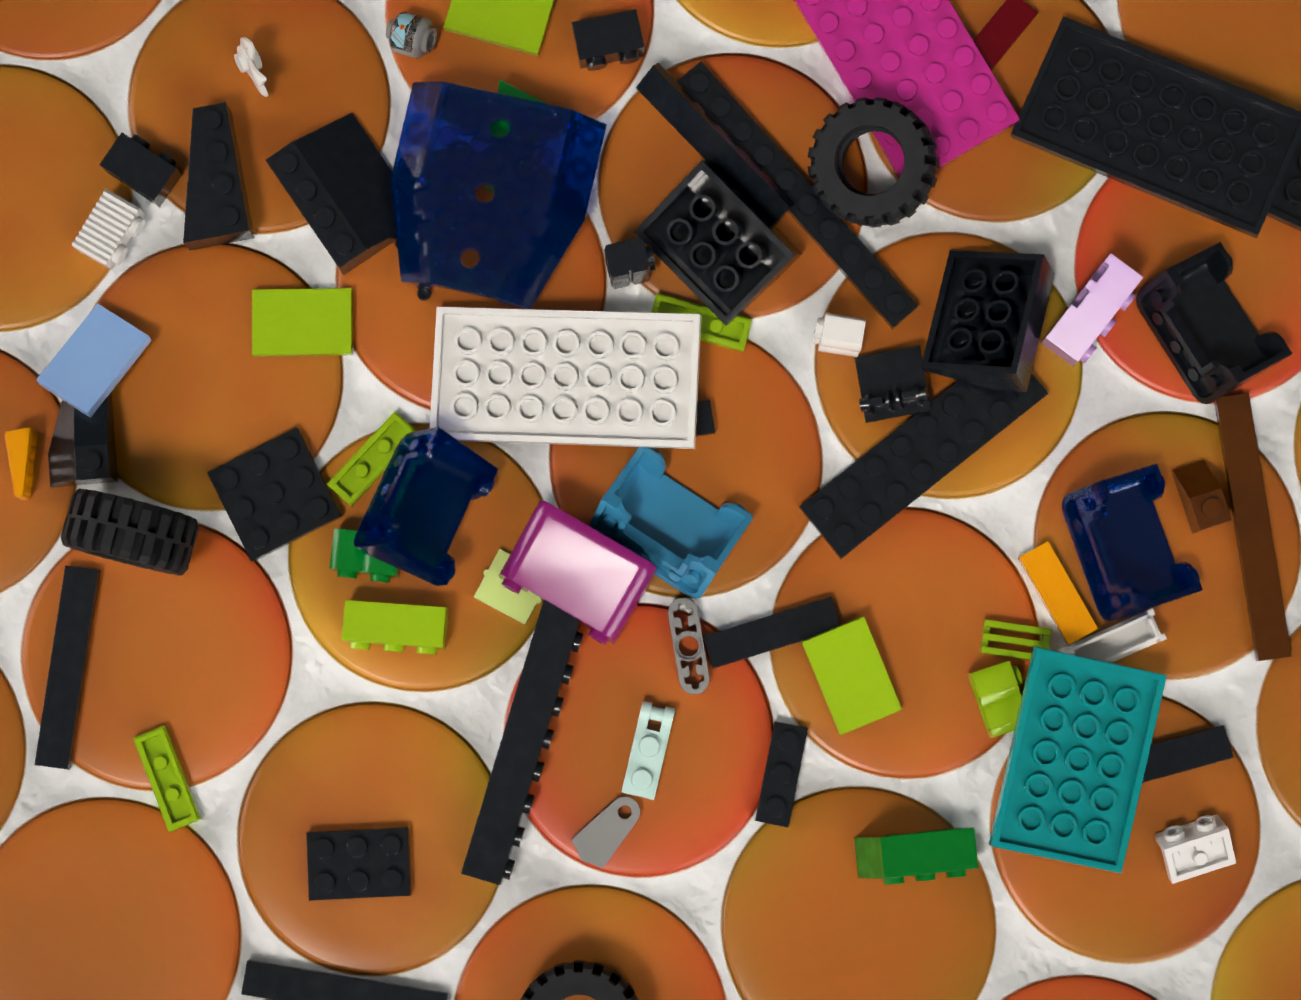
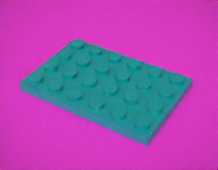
M1033 646L989 845L1122 873L1167 675Z

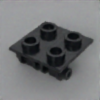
M920 345L855 358L861 392L859 403L861 411H864L866 423L931 411L925 371L921 369L922 354Z

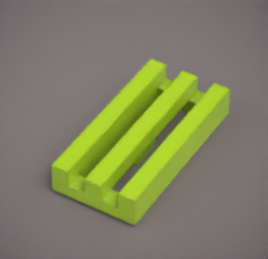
M985 619L980 653L1031 660L1032 653L988 647V641L1049 649L1052 629ZM990 628L1043 636L1042 641L996 635L990 634Z

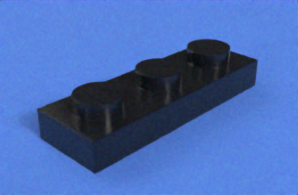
M774 722L755 821L789 827L808 728Z

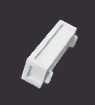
M1152 608L1057 651L1113 663L1153 644L1162 642L1167 638L1164 633H1160L1153 618V615L1156 614Z

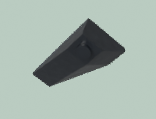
M111 393L91 418L62 400L48 452L51 488L118 482Z

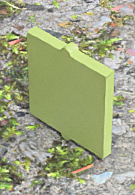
M499 549L489 569L484 570L483 574L485 577L474 598L525 625L536 604H540L542 600L530 591L525 592L521 590L519 594H516L501 584L503 579L499 577V574L510 554Z

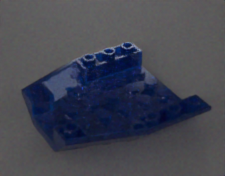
M413 82L391 175L401 282L434 289V286L496 299L498 304L531 309L585 222L607 124L572 109L447 82ZM497 121H504L510 126L508 134L502 138H497L491 134V127ZM484 185L491 186L495 190L493 199L486 203L480 202L476 198L478 188ZM468 250H474L480 255L478 264L471 268L461 264V256Z

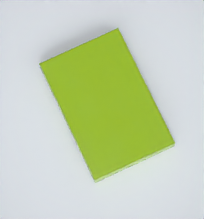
M451 0L443 28L448 32L538 57L555 0Z
M351 288L252 290L253 357L353 355V296Z
M864 616L801 641L839 735L902 710Z

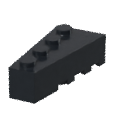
M226 102L193 108L183 243L191 251L254 239L232 111Z

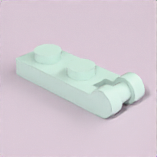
M643 701L621 792L654 800L676 708L666 706L665 709L652 706V702ZM649 719L662 722L660 732L647 729Z

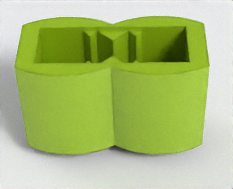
M1004 661L969 673V681L989 738L1014 731L1022 699L1019 685L1023 684L1017 665L1011 666L1010 661Z

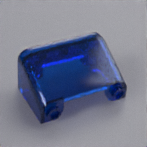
M440 427L407 434L395 448L355 535L354 546L373 558L435 586L447 585L456 572L455 559L447 554L470 500L485 497L491 492L498 468Z
M1158 464L1093 483L1067 494L1062 501L1063 515L1099 614L1107 621H1115L1203 590L1199 574L1191 564L1187 562L1175 564L1153 501L1162 497L1165 488V480L1161 475Z

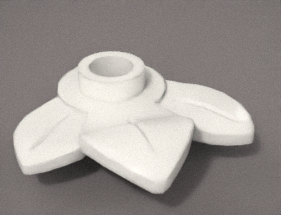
M246 37L240 38V45L237 46V54L234 55L235 62L242 73L247 72L260 94L268 97L269 94L264 86L266 77L259 72V69L262 68L260 56L253 42Z

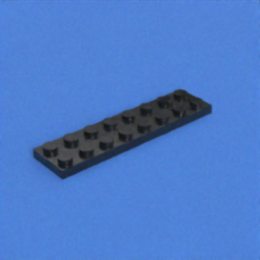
M1032 373L1027 392L993 390L958 380L930 402L931 411L915 414L799 506V509L841 560L1048 395V392Z

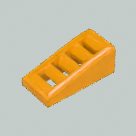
M31 427L6 431L4 435L14 496L23 501L30 500L37 431Z

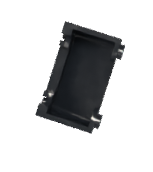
M1221 242L1166 269L1141 289L1136 297L1137 307L1192 395L1202 404H1210L1293 354L1279 334L1274 331H1268L1259 336L1224 282L1232 274L1233 263L1231 256L1227 253Z

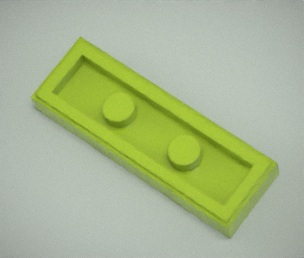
M658 293L656 294L651 313L700 314L702 316L701 341L739 352H744L752 319L738 315L726 326L706 306Z
M394 411L334 475L327 485L353 507L420 434Z
M161 726L134 737L135 746L168 832L202 820L167 727Z

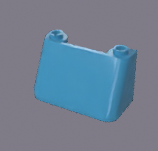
M639 447L601 499L590 522V527L651 562L657 568L655 575L683 594L692 598H700L754 516L737 503H724L719 510L664 475L666 463L659 451L653 448Z

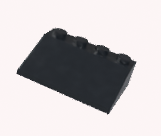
M353 113L291 142L266 159L271 170L343 275L393 243L398 237H402L426 221Z
M702 160L634 231L638 237L644 240L646 245L652 246L653 252L726 326L802 255L794 244L711 160Z
M950 250L921 369L993 390L1027 392L1054 278V272L1045 255Z

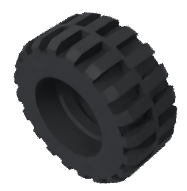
M864 97L856 99L855 103L849 104L846 102L840 105L838 112L834 115L829 113L823 119L825 124L821 130L816 129L813 138L816 139L814 146L809 147L808 157L811 158V166L808 167L809 177L813 179L814 185L812 187L816 195L820 196L823 200L822 203L830 211L837 214V216L860 226L864 225L871 228L881 227L882 225L892 226L900 223V220L905 217L910 218L917 212L916 209L920 204L924 205L929 199L928 193L931 187L935 188L937 182L935 174L936 169H939V158L936 155L938 148L935 139L930 134L929 128L914 112L896 101H889L886 98L876 97L875 99H868ZM868 132H883L892 136L899 143L904 154V168L900 178L889 190L878 194H866L856 190L848 182L843 168L845 154L849 146L859 136Z
M77 489L71 497L61 540L64 546L87 554L140 568L182 576L188 570L199 525L197 519L167 508L100 491Z
M575 960L570 963L563 962L549 970H545L529 985L521 1000H563L574 995H585L596 1000H638L634 989L622 978V975L615 970L612 971L604 967L603 964L597 962L589 963L585 962V960Z

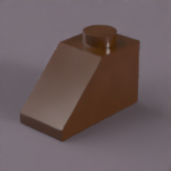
M1204 460L1171 471L1193 534L1232 520L1222 488Z

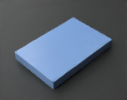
M97 303L36 381L40 386L91 418L152 340L147 334Z

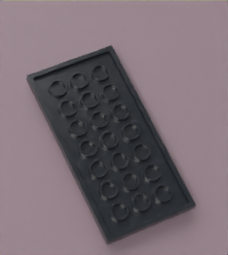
M1063 16L1018 116L1020 121L1015 123L1010 135L1013 139L1257 238L1300 141L1301 112Z

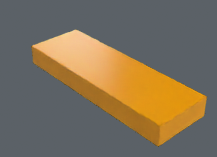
M1048 541L1018 558L1067 645L1098 629Z

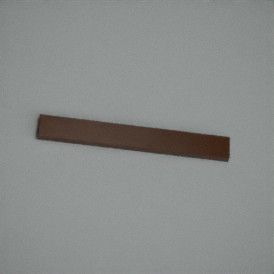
M1249 393L1223 396L1214 401L1256 662L1292 657Z

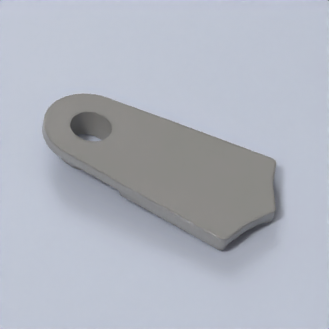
M630 797L617 798L571 840L577 849L581 861L591 863L600 868L606 865L640 817V807L634 799ZM626 805L630 807L632 812L630 817L622 818L619 815V808Z

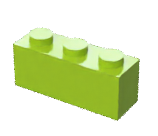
M345 600L342 641L350 642V649L370 650V644L383 645V651L403 652L404 646L417 647V653L437 655V649H445L448 609L436 606Z

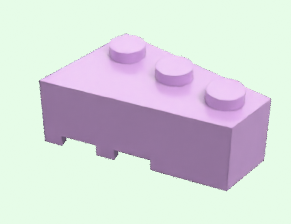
M1110 253L1041 344L1072 367L1079 360L1086 363L1097 348L1092 343L1099 334L1105 337L1117 322L1112 317L1119 308L1125 311L1136 297L1132 291L1143 277Z

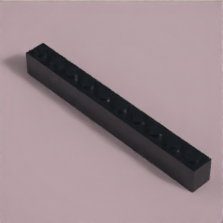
M543 600L461 874L501 885L503 879L510 880L515 860L510 859L513 846L520 847L525 828L520 826L523 813L530 814L535 795L529 794L532 782L540 781L545 764L539 761L543 748L549 750L554 735V730L549 729L552 716L559 717L564 701L563 697H559L562 683L569 684L574 668L573 665L568 664L572 651L578 653L583 638V633L578 632L581 621Z

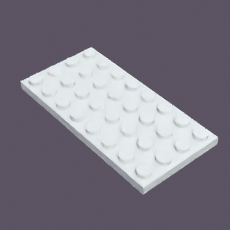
M437 307L429 439L695 449L702 316L700 314Z

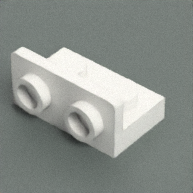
M1217 814L1201 816L1196 821L1181 826H1170L1164 831L1155 834V840L1162 850L1167 875L1172 884L1236 864L1229 829Z

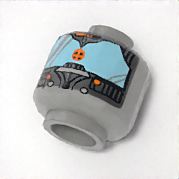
M403 11L394 20L391 19L386 27V38L389 39L392 51L419 59L433 50L437 40V30L433 28L432 21L429 18Z

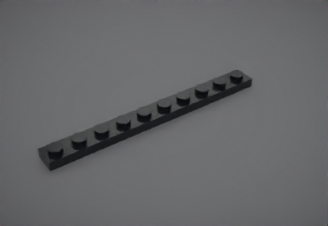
M701 61L677 81L795 203L788 213L891 329H894L917 309L918 305L841 218L822 203L823 200L820 196L816 195L809 182Z

